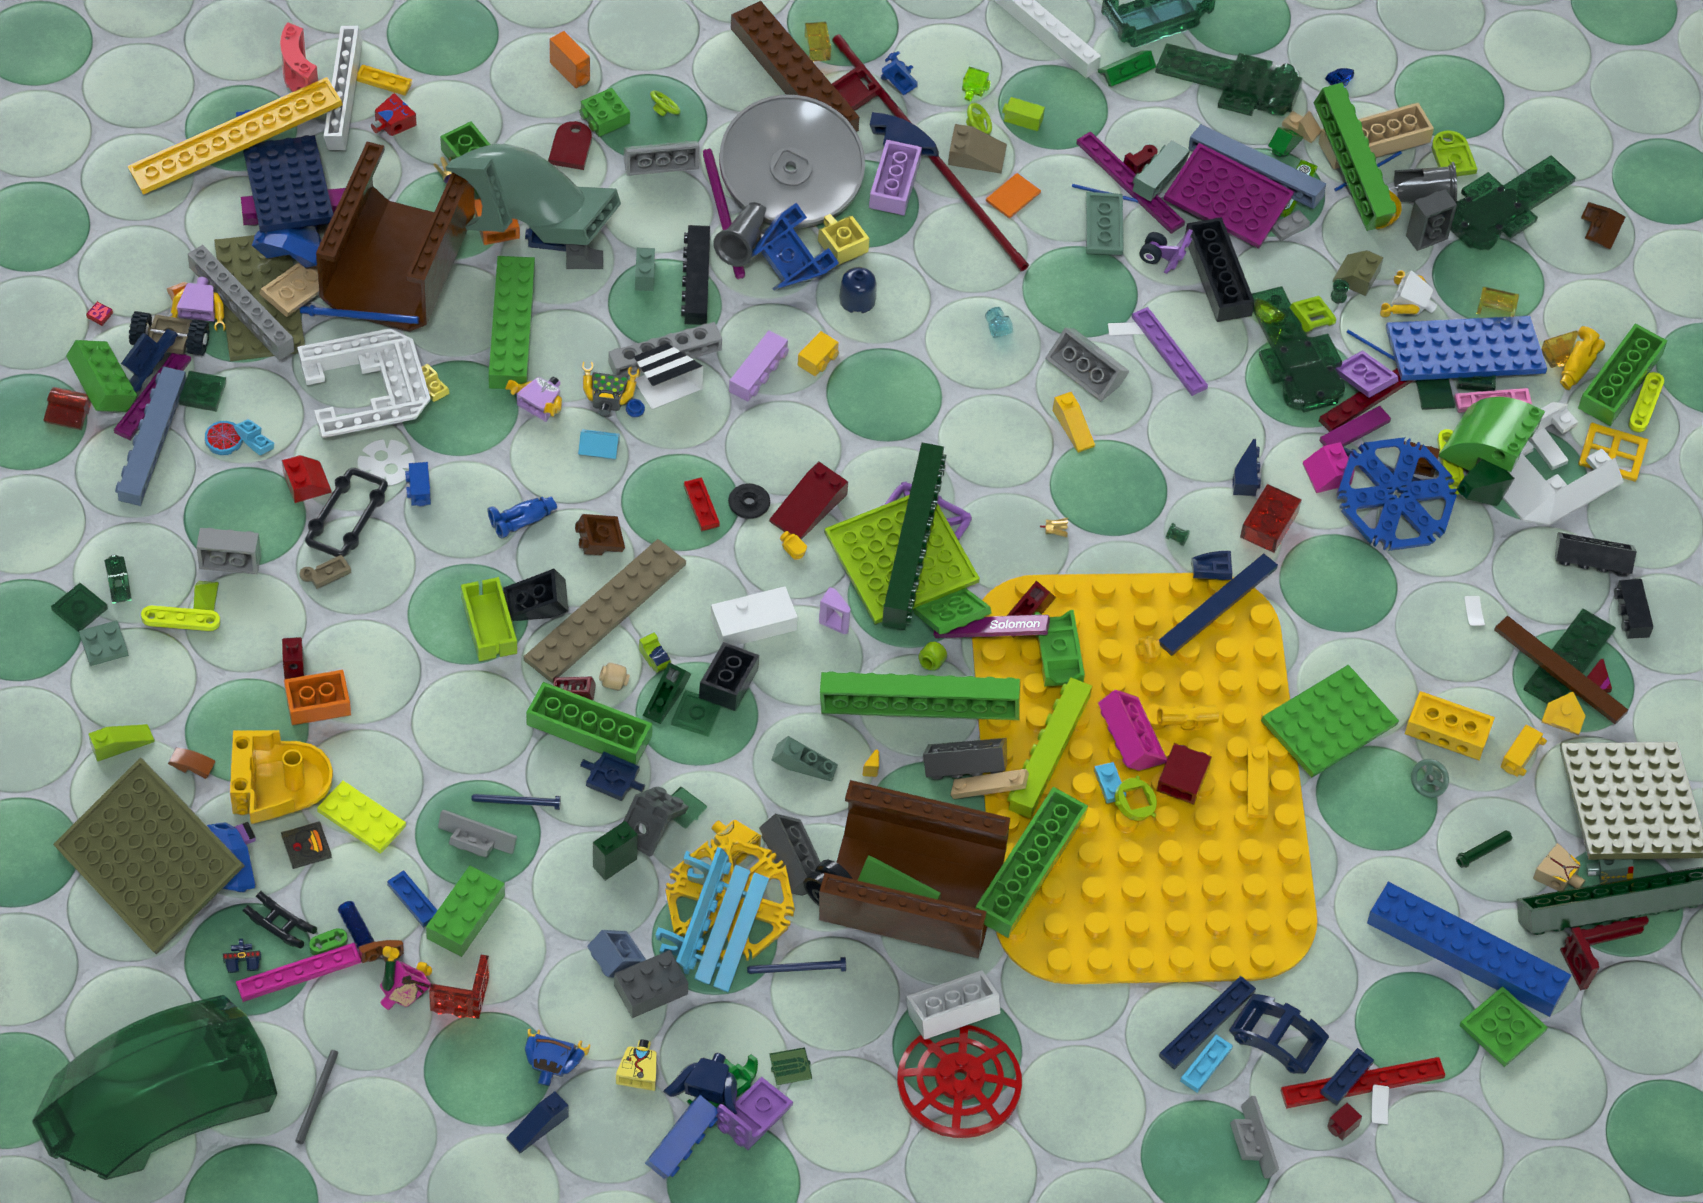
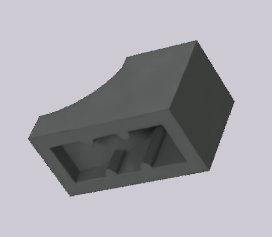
M566 244V269H603V250H596L587 245Z

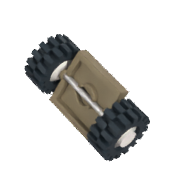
M134 311L129 326L130 345H135L143 333L147 334L157 343L164 332L169 329L176 332L178 336L174 344L166 352L184 355L185 348H187L188 354L200 356L205 354L209 340L208 322L155 315L152 323L150 313Z

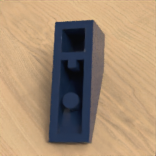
M554 1091L537 1104L506 1137V1140L519 1154L569 1117V1105Z

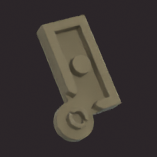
M340 555L318 565L315 570L311 567H303L299 575L303 581H312L316 589L350 574L351 568L344 557Z

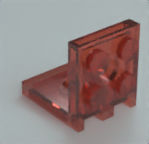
M480 955L472 990L431 984L429 989L430 1011H434L437 1014H453L460 1018L480 1019L490 977L489 956Z

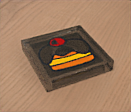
M320 821L281 832L292 869L332 858Z

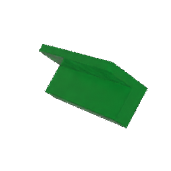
M1142 50L1097 70L1098 73H1105L1108 86H1114L1156 68L1152 51Z

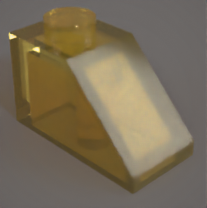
M1577 330L1544 340L1541 350L1551 368L1566 364L1576 343Z

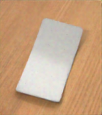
M1465 596L1470 626L1485 625L1480 596Z
M1373 1085V1123L1388 1124V1086Z

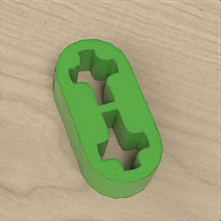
M336 928L314 936L309 942L310 952L315 956L347 945V933L343 929ZM338 936L339 938H341V941L338 942V940L335 939V937ZM319 943L322 948L319 949L315 944Z

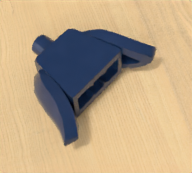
M715 1053L712 1060L700 1058L698 1063L689 1064L663 1091L670 1097L680 1095L683 1092L694 1097L701 1095L708 1101L724 1104L730 1111L737 1114V1081L734 1074L729 1072V1066L724 1064L726 1057L721 1053Z

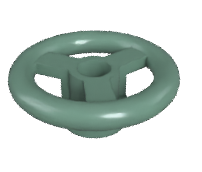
M1424 759L1414 766L1411 773V781L1418 793L1425 797L1434 798L1442 795L1448 788L1449 774L1445 766L1439 761ZM1426 765L1424 778L1417 781L1419 769ZM1425 784H1434L1440 789L1429 792L1421 787Z

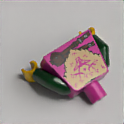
M389 946L383 948V955L388 958V961L385 962L384 976L380 984L386 996L380 1003L387 1010H390L395 1003L407 1007L416 999L422 997L424 992L432 986L426 977L431 975L432 968L424 962H419L416 969L399 960L394 962V959L399 956V950Z

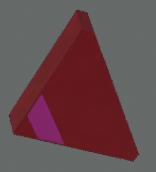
M1600 659L1587 678L1605 692L1610 693L1612 686L1604 659Z

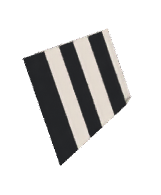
M668 343L633 356L645 374L635 379L636 385L651 409L703 388V365Z

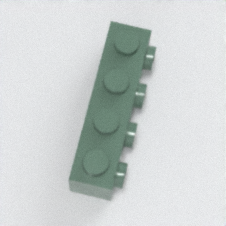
M1172 140L1167 146L1163 145L1159 154L1153 156L1151 163L1146 164L1140 174H1136L1133 179L1134 187L1132 191L1152 201L1185 165L1190 150Z

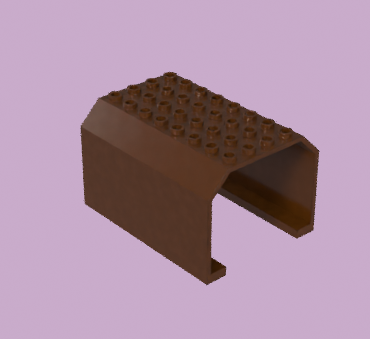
M367 141L316 252L319 295L333 309L418 316L419 324L362 319L410 332L427 325L467 233L465 226L474 217V187L466 179L452 172L435 212L389 201L373 187V175L383 156L385 146Z
M850 780L845 796V802H848V816L836 863L841 865L853 879L824 873L819 893V920L979 958L988 926L984 925L987 911L975 909V907L1004 863L1010 818ZM870 855L940 892L941 897L940 900L858 881V878Z

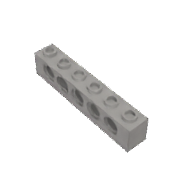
M715 322L703 324L659 338H652L645 342L634 343L627 347L616 348L609 351L608 363L614 375L629 376L628 369L631 366L633 367L631 374L635 375L637 369L640 370V373H643L633 356L668 343L690 358H696L721 351L722 337Z

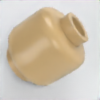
M609 662L606 666H602L599 681L602 682V686L619 691L623 685L627 686L630 675L626 674L625 666Z

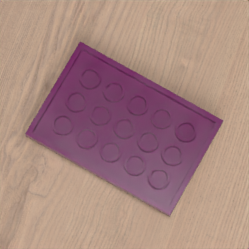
M1199 143L1165 193L1164 200L1203 220L1222 217L1228 233L1259 249L1294 196V191Z

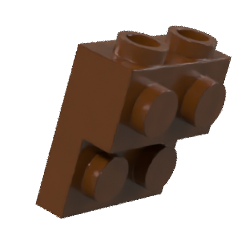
M582 514L576 522L575 532L580 534L579 548L583 549L584 554L602 555L604 551L623 552L625 549L618 516Z

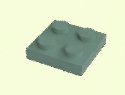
M117 620L79 631L90 666L129 656Z

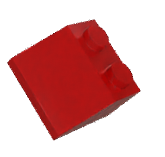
M302 455L282 460L283 475L295 503L332 493L320 461Z

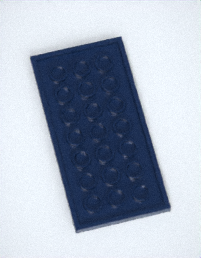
M315 135L268 140L243 150L260 233L330 223L333 210Z

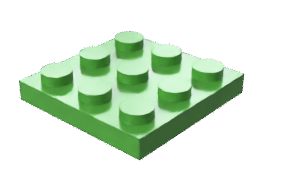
M967 588L913 609L916 616L939 634L949 633L952 629L966 626L969 622L983 619L992 613L991 607Z
M1503 986L1464 1018L1459 1025L1504 1067L1543 1035L1548 1028Z

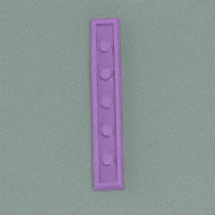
M1149 307L1132 313V319L1140 327L1190 395L1193 396L1206 390L1208 384Z

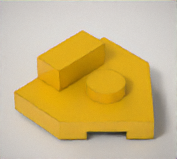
M1574 692L1549 702L1541 723L1579 735L1585 714Z

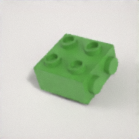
M613 88L581 101L579 113L582 119H586L591 131H595L598 137L630 124V111Z

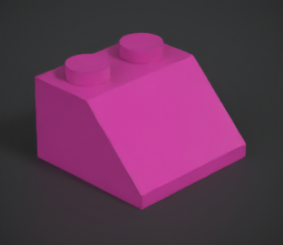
M1341 442L1321 447L1302 463L1316 493L1339 488L1348 460ZM1353 470V473H1352V476H1351V479H1350V482H1349L1350 485L1352 484V480H1353V476H1354V472H1355L1354 470Z

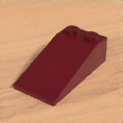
M818 461L804 475L771 516L769 522L783 532L788 531L790 534L797 535L802 540L847 496L848 481Z

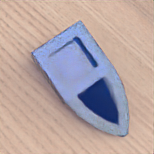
M1349 68L1336 69L1328 73L1325 80L1330 85L1343 83L1345 87L1354 77V70Z

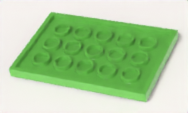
M1349 664L1275 708L1261 719L1263 724L1311 778L1395 727L1399 722L1396 716Z

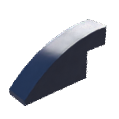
M872 112L869 125L873 134L885 135L883 146H885L886 140L922 147L921 156H939L936 143L916 125L896 116Z

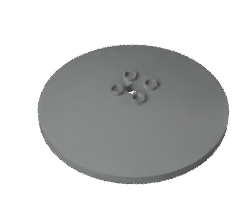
M777 95L756 101L735 116L723 135L719 153V165L727 190L743 209L751 202L760 203L766 207L763 221L771 224L777 215L789 206L797 203L807 217L794 227L800 228L824 223V216L831 214L833 217H836L851 204L861 187L865 170V156L857 132L837 110L821 101L806 96ZM793 165L795 170L789 171L786 166Z

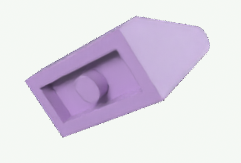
M831 587L828 588L820 601L819 623L842 634H847L849 632L851 609L837 590ZM836 611L842 613V619Z

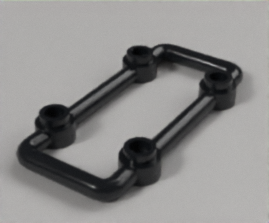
M350 468L343 476L337 477L335 479V490L319 516L308 523L309 532L305 537L306 544L309 547L335 557L340 555L346 556L349 550H353L358 546V536L374 509L385 502L384 493L388 487L387 481L358 468ZM352 475L380 485L378 489L370 492V503L352 532H348L343 536L344 545L341 550L313 540L315 536H320L323 533V522L341 493H346L350 489Z

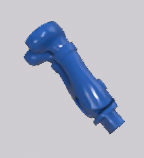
M552 496L547 498L540 497V500L535 498L516 504L512 508L504 510L503 513H500L494 506L489 507L487 512L492 527L496 529V534L502 539L507 537L510 531H517L524 526L540 521L544 516L550 515L551 511L557 509V504Z

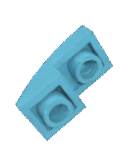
M247 419L234 425V429L240 438L258 455L274 449V442L261 434L262 428L253 421Z

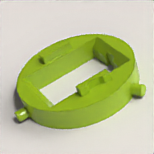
M1140 776L1126 779L1117 787L1115 791V805L1126 817L1141 821L1147 819L1150 815L1156 816L1154 813L1157 805L1155 793L1146 782L1140 780ZM1143 788L1150 806L1131 810L1124 792Z

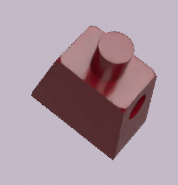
M283 638L284 679L305 676L302 638ZM290 664H297V668L291 669Z

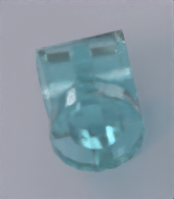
M1000 307L991 308L985 314L993 338L1013 333L1012 322L1009 316H1003L1004 312Z

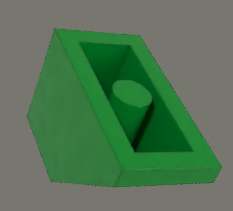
M1278 127L1268 146L1278 156L1289 155L1302 141L1303 136L1289 128Z

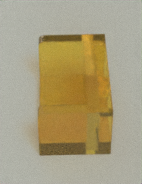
M805 23L804 34L808 39L809 58L813 62L830 60L831 44L827 23Z
M1483 287L1477 314H1480L1482 306L1511 312L1510 317H1514L1519 294Z

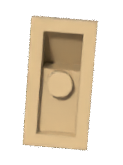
M1292 111L1282 122L1283 127L1293 130L1310 143L1321 134V128L1310 111L1304 116Z

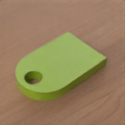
M1442 131L1435 135L1431 149L1438 167H1448L1451 162H1454L1457 177L1477 174L1476 163L1468 142L1463 135L1455 131ZM1444 138H1449L1451 141L1447 142Z

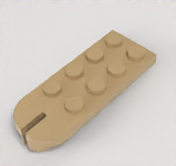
M298 262L261 288L259 294L283 315L288 317L319 294L317 265L305 268Z

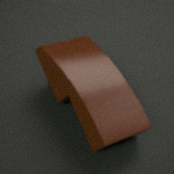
M176 747L168 764L184 773L190 770L206 779L215 760L198 752Z
M383 940L358 947L362 963L371 962L379 956H382L385 962L388 961V958L383 955V948L385 946L397 948L399 950L397 958L404 954L403 942L401 940Z

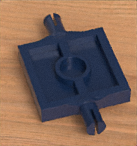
M604 751L595 763L585 759L581 762L580 767L591 771L586 781V786L620 801L624 799L626 793L631 788L643 792L645 789V784L635 781L640 771V766Z

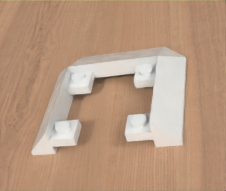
M389 328L297 347L306 385L325 382L323 371L359 364L362 374L380 371L387 396L370 399L372 410L336 417L333 407L314 410L319 435L322 438L417 419L431 400L413 339Z
M1552 402L1541 408L1545 413L1536 432L1554 424L1564 434L1576 427L1578 421L1568 411V404ZM1528 441L1512 472H1509L1515 479L1504 495L1503 500L1523 522L1550 526L1623 484L1624 481L1616 459H1611L1603 449L1591 454L1586 459V462L1593 468V471L1569 485L1558 474L1545 480L1525 457L1533 452L1534 446Z

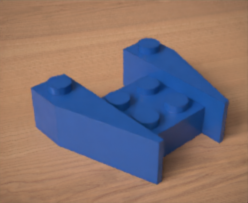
M797 203L789 206L775 217L752 251V257L761 252L780 278L781 282L774 286L773 290L819 277L839 264L829 248L813 257L793 228L807 218Z

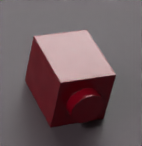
M1346 1103L1330 1117L1327 1127L1332 1135L1338 1136L1343 1141L1359 1127L1362 1115L1350 1104Z

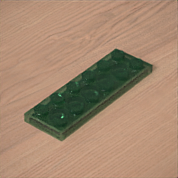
M1583 608L1552 650L1584 674L1611 638L1616 627ZM1540 666L1523 689L1546 704L1571 692L1569 688Z

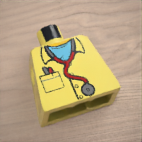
M639 1040L637 1048L627 1047L616 1072V1084L655 1091L657 1052L649 1050L651 1043L648 1040Z

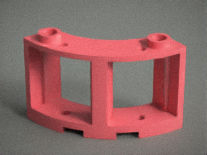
M287 22L280 40L284 82L287 88L289 87L294 92L317 82L318 74L317 66L306 59L303 28Z

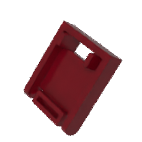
M863 64L832 83L854 111L883 92L882 87ZM865 76L871 82L867 85L868 88L860 80Z

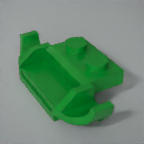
M752 1054L748 1056L747 1063L743 1067L740 1064L734 1065L727 1059L724 1064L729 1066V1072L734 1074L736 1078V1098L751 1087L750 1084L756 1076L758 1060ZM691 1099L687 1100L689 1105L693 1102ZM708 1101L716 1108H718V1106L720 1105L718 1103Z

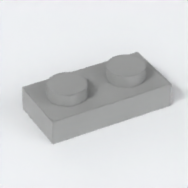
M1298 210L1277 221L1271 232L1280 241H1283L1309 227L1310 221Z

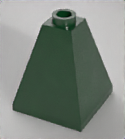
M1482 459L1462 479L1457 490L1466 500L1497 506L1515 478L1507 470Z

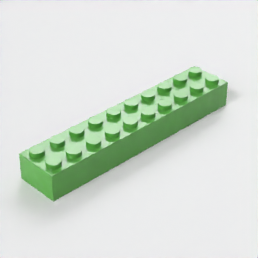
M821 672V713L1019 720L1020 679L1012 677L980 678L974 676L955 677L952 675L921 676L914 674L896 675L893 673Z

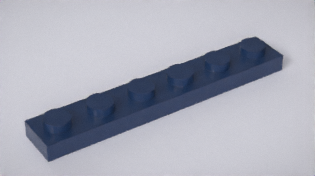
M1240 976L1160 1052L1159 1057L1175 1070L1255 993L1256 988Z

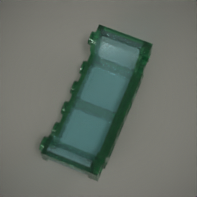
M1103 0L1101 13L1107 17L1117 32L1120 41L1123 43L1128 42L1131 47L1136 48L1197 27L1201 23L1199 19L1206 12L1210 14L1214 10L1216 0H1135L1120 6L1119 0Z

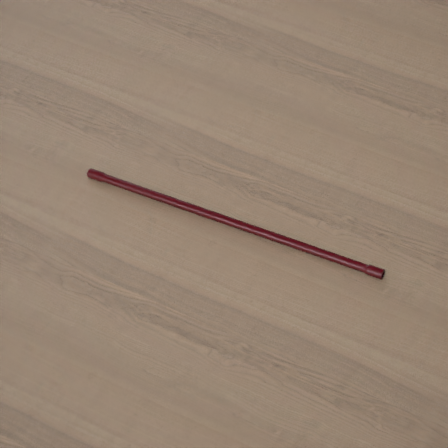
M840 34L833 37L832 42L855 68L863 64ZM866 76L863 77L868 84L871 83ZM882 87L883 92L878 96L894 116L911 123ZM928 156L1010 256L1020 271H1025L1029 267L1028 262L1017 252L939 156Z

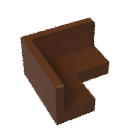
M1588 202L1581 216V219L1591 223L1585 239L1611 249L1626 217L1611 208Z

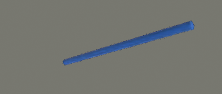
M1399 151L1393 154L1392 156L1378 163L1377 166H1382L1388 161L1401 155L1402 152ZM1345 182L1334 188L1335 192L1347 186V183Z
M1072 183L1074 188L1098 193H1110ZM1123 196L1124 200L1139 203L1135 198Z
M1349 329L1346 333L1395 361L1394 356Z

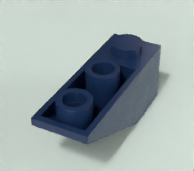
M1256 439L1252 440L1234 469L1232 478L1233 495L1256 496L1257 489L1261 487V477L1257 475V473H1260V462H1257L1260 447L1256 446Z

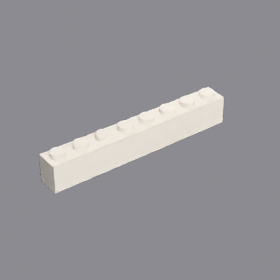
M994 0L1085 78L1098 71L1101 55L1035 0Z
M341 26L332 86L342 100L343 105L327 112L324 139L328 150H346L362 46L359 26Z

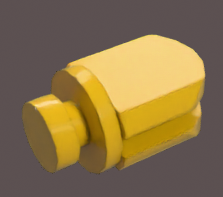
M788 531L784 532L780 536V540L783 542V549L794 560L803 558L807 545L797 535L790 534Z

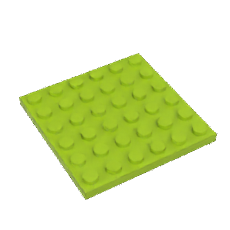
M909 495L824 529L825 535L874 624L883 621L884 603ZM938 504L934 512L933 525H931L930 539L927 542L926 557L923 560L922 574L920 573V583L916 591V601L913 609L980 582L977 572Z

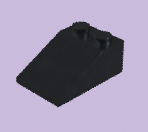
M555 569L503 587L511 621L552 618L569 612L566 579Z

